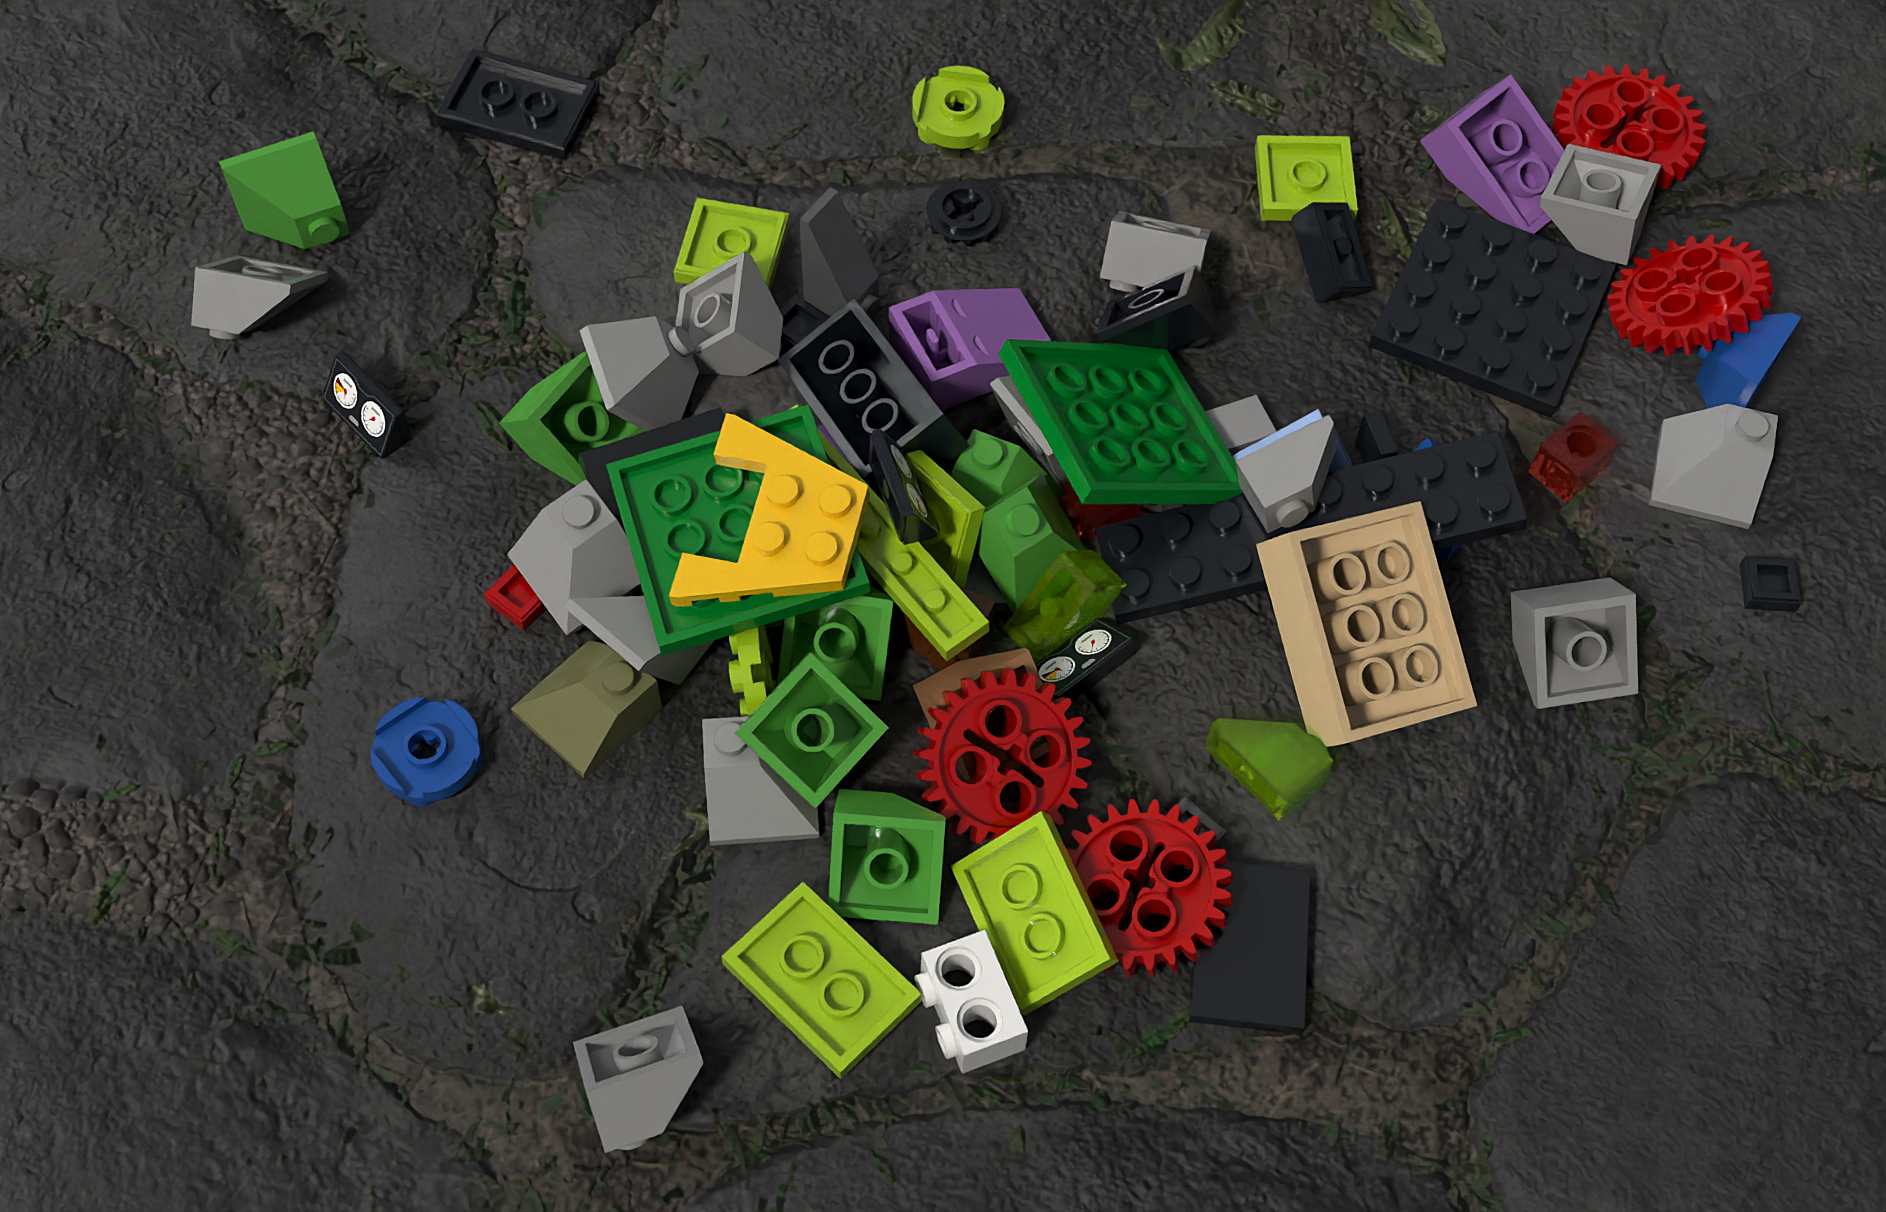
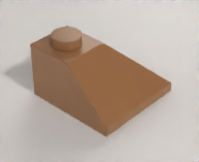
M1022 648L958 661L913 685L930 728L934 729L937 722L928 713L929 707L944 711L948 708L942 692L948 690L958 696H962L963 693L960 685V679L970 678L977 687H980L981 671H992L998 684L1003 669L1014 670L1017 685L1025 673L1036 675V691L1043 683L1030 651ZM999 705L992 707L985 718L988 732L991 735H995L1004 728L1006 723L1005 712ZM970 729L964 731V738L998 758L1000 761L999 766L1012 770L1022 767L1006 756L1007 750L990 746ZM1043 735L1037 737L1030 746L1032 761L1049 752V743ZM968 751L957 759L955 766L963 778L967 780L975 773L977 761L975 756Z

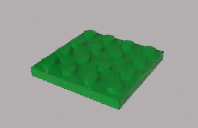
M1007 339L998 354L1082 504H1216L1243 493L1239 486L1236 461L1168 350L1117 344Z
M809 404L749 422L829 464ZM721 430L606 464L662 656L871 592L869 580L856 545L844 590L782 597H774L773 593L744 595L740 601L720 603L719 598L695 600L693 601V606L678 607L672 605L669 594L682 553L734 563L738 562L764 478V473L716 465L714 451Z

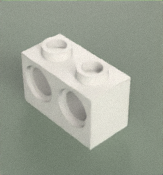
M985 930L921 953V974L915 975L917 989L922 993V1002L926 1008L935 1006L942 1023L935 1027L940 1047L946 1059L956 1058L962 1074L1026 1049L1027 1027ZM952 970H962L971 976L972 981L965 986L957 987L948 984L943 976ZM982 1020L990 1024L994 1032L985 1038H975L965 1031L964 1026L971 1021Z

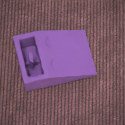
M1019 288L933 290L889 307V341L943 411L992 392L993 390L990 386L992 381L998 377L1010 375L998 354L1007 339L1051 341Z

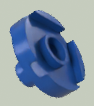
M426 697L409 699L389 710L379 721L375 729L376 738L373 743V750L371 748V762L382 785L389 792L399 798L408 800L413 806L426 807L434 801H440L456 794L471 781L482 767L481 738L477 726L466 709L456 702L444 699L445 703L438 701L428 702ZM423 740L429 745L436 742L441 744L436 749V754L428 759L415 758L419 753L416 745Z

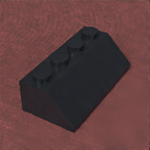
M855 298L778 359L846 458L867 484L876 483L868 462L870 438L873 430H883L906 453L921 449L941 468L970 446L882 330Z

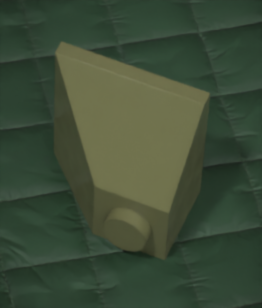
M590 640L511 707L512 713L584 779L662 710L658 683L654 677L638 671L609 645Z

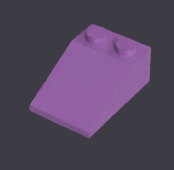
M1511 74L1483 91L1420 140L1444 176L1496 220L1532 234L1551 221L1550 217L1540 207V200L1565 150Z

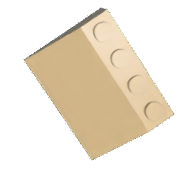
M1421 501L1286 533L1256 544L1312 750L1346 744L1477 706Z

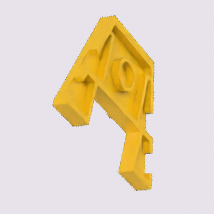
M726 413L714 451L716 465L764 473V478L738 562L734 563L682 553L669 594L672 605L678 607L693 606V601L715 598H719L720 603L740 601L744 595L773 593L774 597L844 590L870 498L869 486L740 417Z

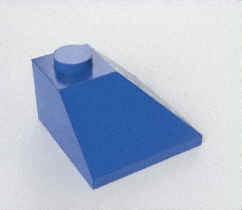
M1794 313L1762 315L1763 319L1761 321H1748V333L1731 332V343L1728 344L1720 339L1712 341L1713 348L1711 351L1705 350L1702 346L1697 357L1704 360V363L1695 380L1707 409L1724 404L1747 408L1769 375L1801 317Z

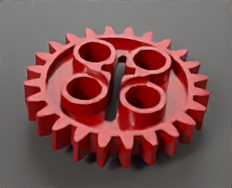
M1606 65L1602 76L1591 69L1588 70L1585 80L1576 77L1571 88H1564L1552 116L1555 120L1551 132L1558 134L1556 139L1562 148L1572 144L1660 164V172L1656 183L1666 190L1669 189L1673 179L1681 182L1687 170L1692 171L1705 144L1702 136L1706 130V125L1698 123L1702 116L1701 110H1689L1694 98L1692 96L1682 98L1677 96L1681 85L1676 84L1669 88L1663 85L1665 75L1662 74L1655 80L1648 79L1647 68H1643L1637 76L1632 75L1628 65H1624L1621 74H1616L1609 65Z
M1710 234L1703 243H1696L1694 236H1689L1686 244L1678 246L1673 240L1669 241L1668 250L1663 252L1653 247L1650 248L1651 258L1646 260L1635 257L1633 259L1635 269L1620 270L1622 281L1612 282L1613 294L1608 295L1612 324L1614 328H1617L1620 339L1629 338L1632 348L1644 343L1646 353L1648 354L1663 346L1665 356H1670L1677 347H1683L1687 356L1691 355L1694 346L1700 344L1705 350L1711 351L1713 348L1712 341L1720 339L1728 344L1731 343L1730 333L1733 331L1748 333V321H1761L1763 319L1761 309L1771 306L1769 295L1774 294L1768 260L1763 261L1760 250L1751 252L1749 242L1747 241L1735 246L1731 236L1717 244L1715 243L1714 235Z
M1003 669L999 684L992 671H981L980 687H977L970 678L960 679L962 696H958L952 691L944 690L942 695L948 708L944 711L929 707L927 710L930 716L937 722L935 728L924 727L918 729V733L930 740L929 747L914 750V755L928 760L929 766L915 773V777L920 780L932 781L933 784L923 793V799L929 802L941 800L942 803L935 812L945 816L946 819L955 815L950 830L958 835L965 832L971 825L970 841L977 844L983 842L988 832L990 840L993 841L1041 811L1049 814L1054 824L1062 826L1064 821L1058 808L1061 805L1075 809L1078 807L1075 799L1069 795L1071 787L1080 789L1087 788L1088 785L1084 780L1075 776L1076 770L1089 767L1092 761L1077 756V749L1088 745L1090 738L1074 736L1073 730L1080 726L1084 720L1081 716L1075 715L1065 717L1064 713L1069 708L1072 702L1071 699L1061 697L1052 702L1051 699L1056 687L1054 684L1045 682L1035 691L1036 675L1025 673L1017 685L1014 670ZM999 705L1005 712L1006 723L999 733L991 735L986 728L985 718L992 707ZM970 729L990 746L1007 750L1006 756L1038 775L1042 779L1041 785L1036 787L1016 770L999 766V759L964 738V731ZM1043 735L1049 743V753L1043 762L1035 764L1030 757V746L1037 737ZM970 751L976 758L977 768L969 779L961 781L955 772V764L963 753ZM1015 781L1020 789V799L1013 808L1005 810L1000 803V793L1006 784Z
M1135 799L1129 801L1128 814L1122 816L1112 804L1108 805L1109 820L1102 823L1093 815L1088 816L1092 832L1086 835L1081 831L1073 830L1071 835L1077 849L1066 848L1092 904L1101 894L1112 893L1119 897L1114 907L1103 911L1095 909V912L1118 960L1123 963L1126 977H1132L1137 964H1145L1149 977L1155 978L1157 962L1165 961L1173 973L1178 972L1176 956L1183 953L1191 961H1198L1194 944L1197 941L1211 947L1215 944L1214 936L1208 928L1209 925L1225 928L1227 925L1225 915L1217 909L1233 905L1231 893L1221 889L1233 884L1231 870L1219 869L1228 862L1225 849L1212 850L1217 844L1216 834L1213 830L1198 835L1201 829L1200 817L1197 815L1189 818L1184 824L1181 823L1182 813L1179 805L1175 804L1166 816L1161 815L1157 799L1152 800L1147 813H1140ZM1134 845L1142 849L1139 856L1131 861H1120L1115 858L1117 852L1124 846ZM1160 845L1164 846L1165 849L1161 851L1155 863L1152 864V856L1155 849ZM1174 866H1188L1193 870L1190 877L1181 882H1173L1165 878L1167 872ZM1148 873L1152 889L1143 887L1148 878ZM1133 886L1142 888L1136 899L1132 889ZM1131 911L1132 921L1128 929L1120 930L1119 926L1125 922ZM1153 914H1164L1170 918L1168 925L1160 931H1147L1142 927L1146 918ZM1115 964L1108 967L1104 971L1109 972L1115 966Z

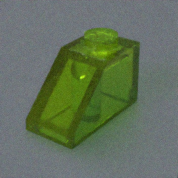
M1093 550L1062 551L1002 629L1021 649H1028L1033 661L1038 663L1095 619L1100 618L1127 584Z
M1218 718L1211 723L1205 743V748L1278 821H1281L1325 783L1333 763V759L1329 757L1325 745L1316 736L1306 734L1295 723Z

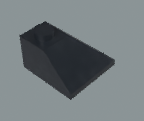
M1196 265L1108 302L1096 335L1100 342L1165 350H1173L1185 345L1187 349H1191L1206 343L1213 337L1212 333L1216 332L1220 316Z

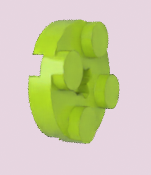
M947 66L939 69L938 76L931 78L927 82L926 77L917 84L912 99V116L918 128V136L927 144H937L947 148H969L971 150L986 148L990 144L991 137L998 132L1003 122L1004 95L1000 87L998 86L997 91L995 86L989 83L990 76L981 70L967 66ZM955 103H963L965 111L958 112L949 108H954Z
M765 625L729 635L733 655H738L739 660L729 661L731 686L734 693L744 692L745 697L740 698L741 717L750 716L777 687L776 680H772L770 663H773V657Z

